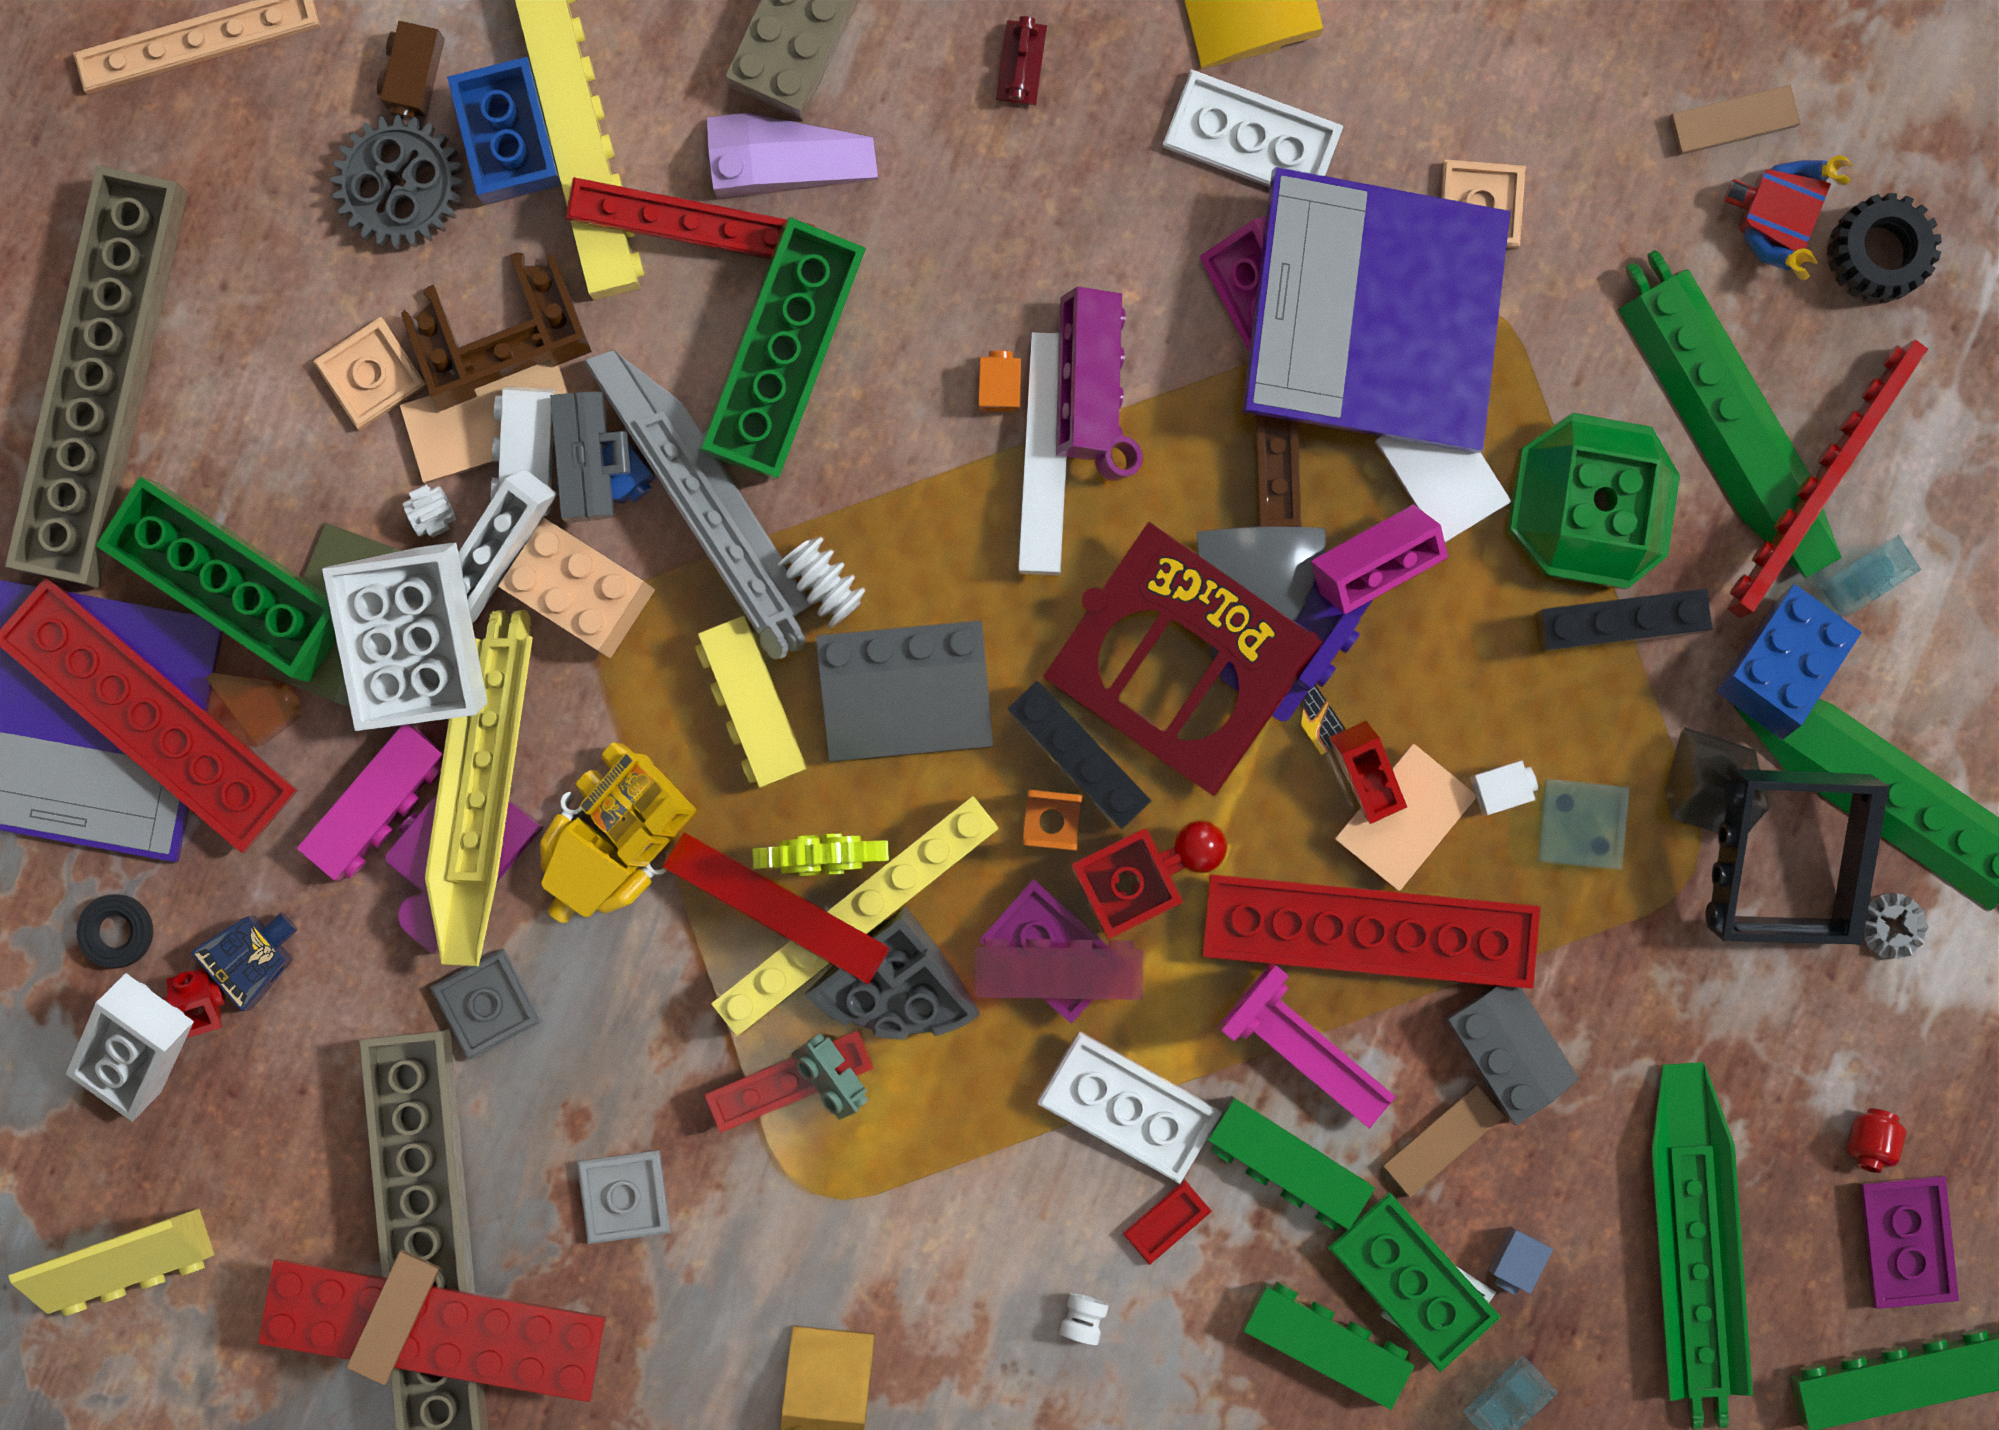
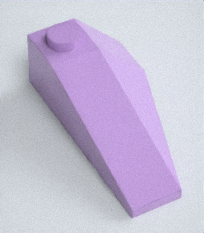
M751 113L707 118L713 190L717 199L878 179L873 137Z

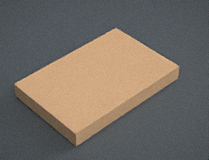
M1414 743L1392 768L1407 808L1369 824L1360 807L1335 837L1339 844L1398 892L1477 797L1473 791Z

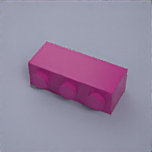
M1413 504L1311 560V565L1319 594L1343 614H1347L1447 559L1448 554L1441 524Z

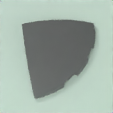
M1247 527L1197 531L1198 555L1295 621L1305 608L1306 598L1315 582L1311 560L1325 553L1326 530L1325 528ZM1209 644L1211 660L1213 662L1218 655V650Z
M905 906L868 934L890 949L868 985L832 966L805 993V996L817 1008L839 1023L847 1025L851 1022L871 1029L874 1036L888 1039H906L909 1034L931 1032L933 1036H938L960 1028L980 1015L970 994L950 963Z

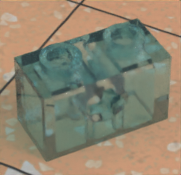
M1898 535L1884 541L1818 584L1840 617H1845L1855 613L1921 571V568Z

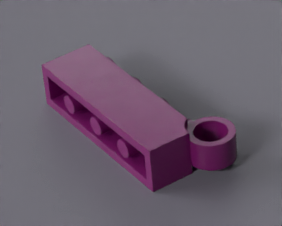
M1077 286L1060 297L1056 456L1085 460L1095 459L1096 468L1104 478L1110 481H1120L1135 474L1140 469L1143 459L1139 445L1132 438L1123 436L1122 428L1119 426V409L1124 398L1123 389L1120 387V370L1125 358L1124 349L1121 347V330L1124 327L1126 318L1125 310L1122 308V293ZM1113 447L1121 450L1125 455V470L1118 468L1113 463L1111 458Z

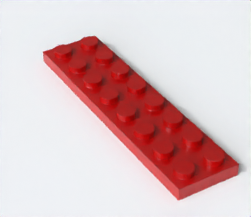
M45 577L0 629V647L239 852L245 853L299 791L51 578Z
M1209 874L1202 957L1534 989L1541 906Z
M283 1259L273 1260L258 1344L350 1360L387 1278ZM432 1286L395 1368L590 1402L592 1400L606 1316Z

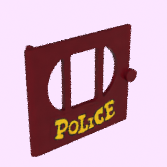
M1148 521L1103 589L1092 587L1083 593L1082 605L1087 612L1049 666L1043 678L1212 796H1216L1323 641L1318 638L1314 631H1307L1154 523ZM1143 610H1158V618L1110 688H1106L1099 666L1100 651L1106 635L1119 620L1129 614ZM1171 620H1176L1216 648L1218 655L1167 729L1163 730L1121 701L1120 695ZM1232 662L1238 677L1239 693L1236 706L1230 718L1220 729L1208 736L1192 740L1179 739V732L1226 664Z

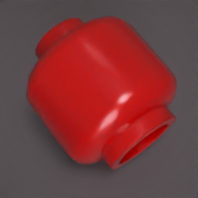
M1869 1108L1866 1113L1855 1117L1846 1150L1850 1156L1858 1160V1168L1868 1172L1881 1173L1883 1167H1894L1898 1164L1907 1131L1899 1123L1900 1118L1897 1115L1885 1110Z

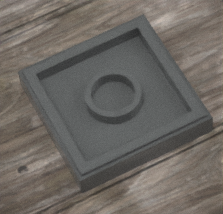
M501 949L480 960L479 967L469 966L430 987L467 1060L477 1057L543 1021L505 949Z

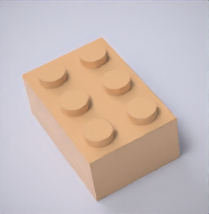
M544 517L498 586L610 659L655 591L646 582Z

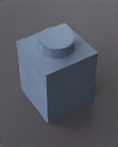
M1510 1226L1488 1271L1497 1276L1494 1284L1504 1290L1517 1295L1519 1290L1522 1289L1531 1294L1553 1249Z

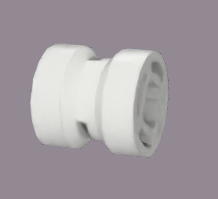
M1069 1293L1066 1304L1069 1312L1067 1318L1061 1321L1058 1333L1078 1342L1098 1345L1101 1336L1099 1324L1101 1319L1106 1317L1109 1304L1086 1295Z

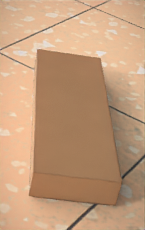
M1791 84L1670 115L1680 155L1798 127L1801 124Z
M1474 1085L1382 1166L1411 1198L1504 1116L1477 1085Z
M404 1250L399 1252L346 1367L347 1369L384 1386L388 1383L441 1267Z

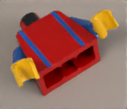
M1834 156L1828 162L1826 160H1800L1774 165L1770 170H1765L1758 176L1754 187L1736 179L1731 181L1724 202L1744 209L1738 229L1744 233L1745 242L1759 261L1784 270L1792 268L1796 276L1801 280L1809 278L1810 275L1807 270L1800 266L1804 262L1818 263L1813 253L1806 249L1831 186V183L1826 182V180L1830 177L1839 185H1847L1850 182L1848 176L1837 175L1840 167L1853 166L1845 156Z

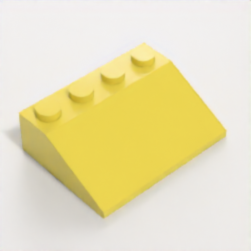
M198 1208L42 1262L8 1276L11 1284L45 1313L49 1314L61 1310L62 1316L65 1317L87 1309L85 1301L100 1296L102 1303H106L127 1295L124 1287L140 1283L143 1290L166 1281L164 1274L179 1269L180 1275L183 1276L205 1268L203 1260L215 1254L200 1209Z

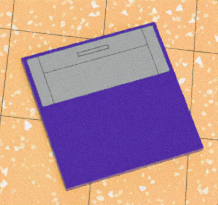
M1275 167L1271 173L1242 412L1475 453L1483 451L1511 211Z
M0 580V629L37 586ZM67 592L208 712L223 631L198 615ZM0 647V830L179 862L189 808Z

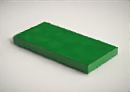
M1389 1191L1354 1222L1350 1230L1346 1229L1327 1246L1439 1373L1501 1318L1496 1310Z

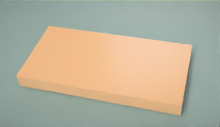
M551 360L491 382L475 389L476 398L440 412L431 396L401 404L400 408L423 483L428 484L497 463L498 461L492 460L494 437H500L501 421L494 420L495 396H502V389L506 386L556 389V394L568 393L560 365L554 367Z

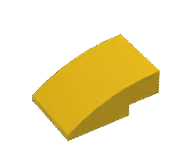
M1184 0L1201 69L1277 51L1283 45L1320 37L1323 31L1316 0Z

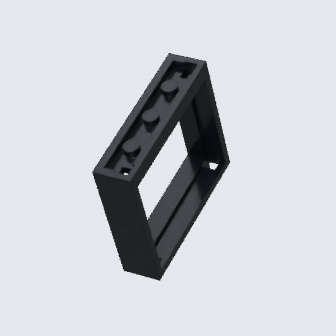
M1732 769L1730 782L1727 783L1724 791L1726 804L1724 822L1720 824L1718 829L1720 848L1718 861L1714 863L1711 876L1714 885L1712 899L1707 904L1705 911L1707 927L1723 941L1862 945L1889 786L1872 774ZM1755 790L1853 793L1831 919L1735 916Z

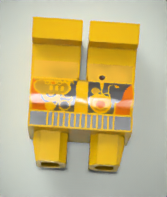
M613 742L605 749L601 756V759L611 769L603 778L597 770H589L575 783L584 797L579 806L586 814L591 815L594 823L607 834L619 849L617 855L625 865L647 867L670 841L667 836L674 837L697 810L664 774L653 765L654 763L647 755L634 753L624 744Z

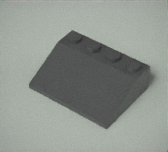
M982 620L816 636L829 762L993 747Z

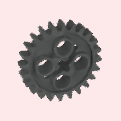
M396 115L393 126H389L381 116L378 121L379 129L373 130L365 122L363 124L366 134L364 137L361 138L351 132L349 135L355 145L352 148L342 145L339 147L346 156L345 161H333L332 164L342 172V175L331 177L330 181L333 185L342 187V189L332 194V198L336 202H346L340 207L338 213L342 217L353 215L349 220L348 226L353 231L363 226L361 237L364 240L368 241L376 233V243L380 247H383L388 238H391L393 246L396 249H400L403 238H407L409 243L415 248L418 242L417 235L422 234L431 242L433 240L431 228L435 226L443 232L446 231L445 225L441 221L443 216L453 219L457 217L450 208V204L463 203V199L454 193V189L463 188L466 183L463 179L454 177V175L463 171L464 168L460 162H450L457 156L458 152L454 147L443 149L448 139L443 133L433 138L435 128L432 124H427L420 131V122L416 117H413L408 126H405L402 117ZM390 146L400 147L401 153L396 161L392 163L382 162V154L386 148ZM414 151H417V152H418L417 158H414V159L409 163L411 154H412ZM429 166L435 168L436 174L431 182L427 184L417 183V174L422 168ZM393 177L396 179L403 177L406 183L403 187L398 185L393 187L390 181ZM373 180L379 182V190L375 196L371 198L361 196L362 186L366 182ZM387 201L384 212L378 213V208ZM404 201L413 202L414 211L409 217L405 219L396 217V208L400 203Z

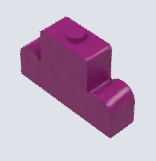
M437 797L433 798L419 815L413 812L403 822L398 830L402 836L385 856L386 861L422 891L421 895L408 897L402 902L398 911V920L404 931L432 954L439 953L425 873ZM512 801L508 802L497 883L544 827Z

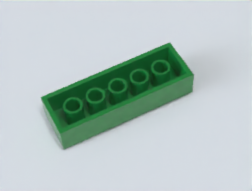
M789 217L783 223L698 446V452L772 481L779 479L865 253V247L792 217Z
M139 476L96 544L98 548L291 678L310 682L336 641L327 594L159 482Z

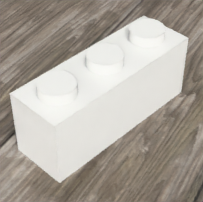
M506 386L502 389V396H495L494 420L501 421V435L493 439L492 460L499 462V478L492 477L491 501L504 480L523 469H526L548 487L552 488L554 431L550 395H555L556 389ZM551 505L545 512L544 516H547L550 513Z

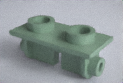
M820 1032L808 1040L806 1045L791 1052L797 1061L796 1066L801 1075L813 1083L821 1095V1102L831 1114L836 1115L838 1120L859 1111L858 1108L869 1101L865 1095L867 1089L850 1067L840 1075L835 1071V1068L843 1063L845 1059L829 1037L824 1038Z

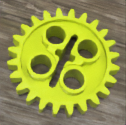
M842 833L821 835L820 841L818 834L797 836V839L779 841V847L752 849L753 869L780 868L781 874L799 873V876L821 875V866L823 875L844 874V870L862 869V863L889 861L888 841H861V836H842Z

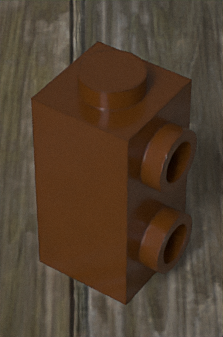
M398 20L396 32H390L386 44V55L390 56L387 71L382 70L379 75L377 94L381 95L380 100L387 109H390L391 115H400L402 119L411 120L414 115L427 117L445 40L439 29Z

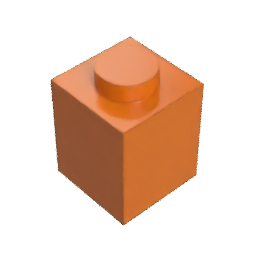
M995 350L989 351L988 357H980V412L1020 413L1021 358H1013V352Z

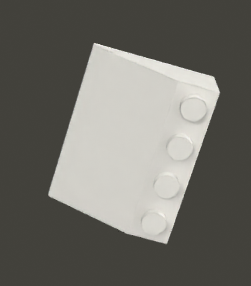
M456 542L403 550L328 566L322 569L355 731L476 715L488 703Z

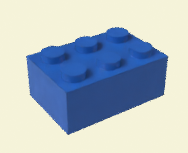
M527 57L447 77L476 194L484 205L561 185L532 66Z
M1793 584L1776 599L1715 692L1783 740L1803 724L1862 632L1802 588Z

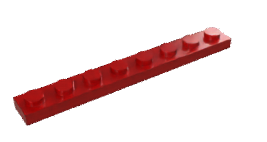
M1915 339L1903 347L1897 345L1887 355L1882 364L1886 367V370L1880 379L1874 378L1865 388L1861 395V398L1865 401L1858 412L1853 410L1841 424L1839 430L1843 432V435L1837 444L1832 442L1823 451L1818 459V463L1822 465L1815 477L1810 475L1801 484L1796 492V496L1800 498L1793 510L1788 508L1779 517L1774 525V528L1778 531L1771 543L1766 541L1757 550L1752 558L1756 565L1749 576L1746 574L1742 575L1731 589L1730 595L1734 598L1727 607V610L1734 615L1742 618L1755 611L1928 351V348Z

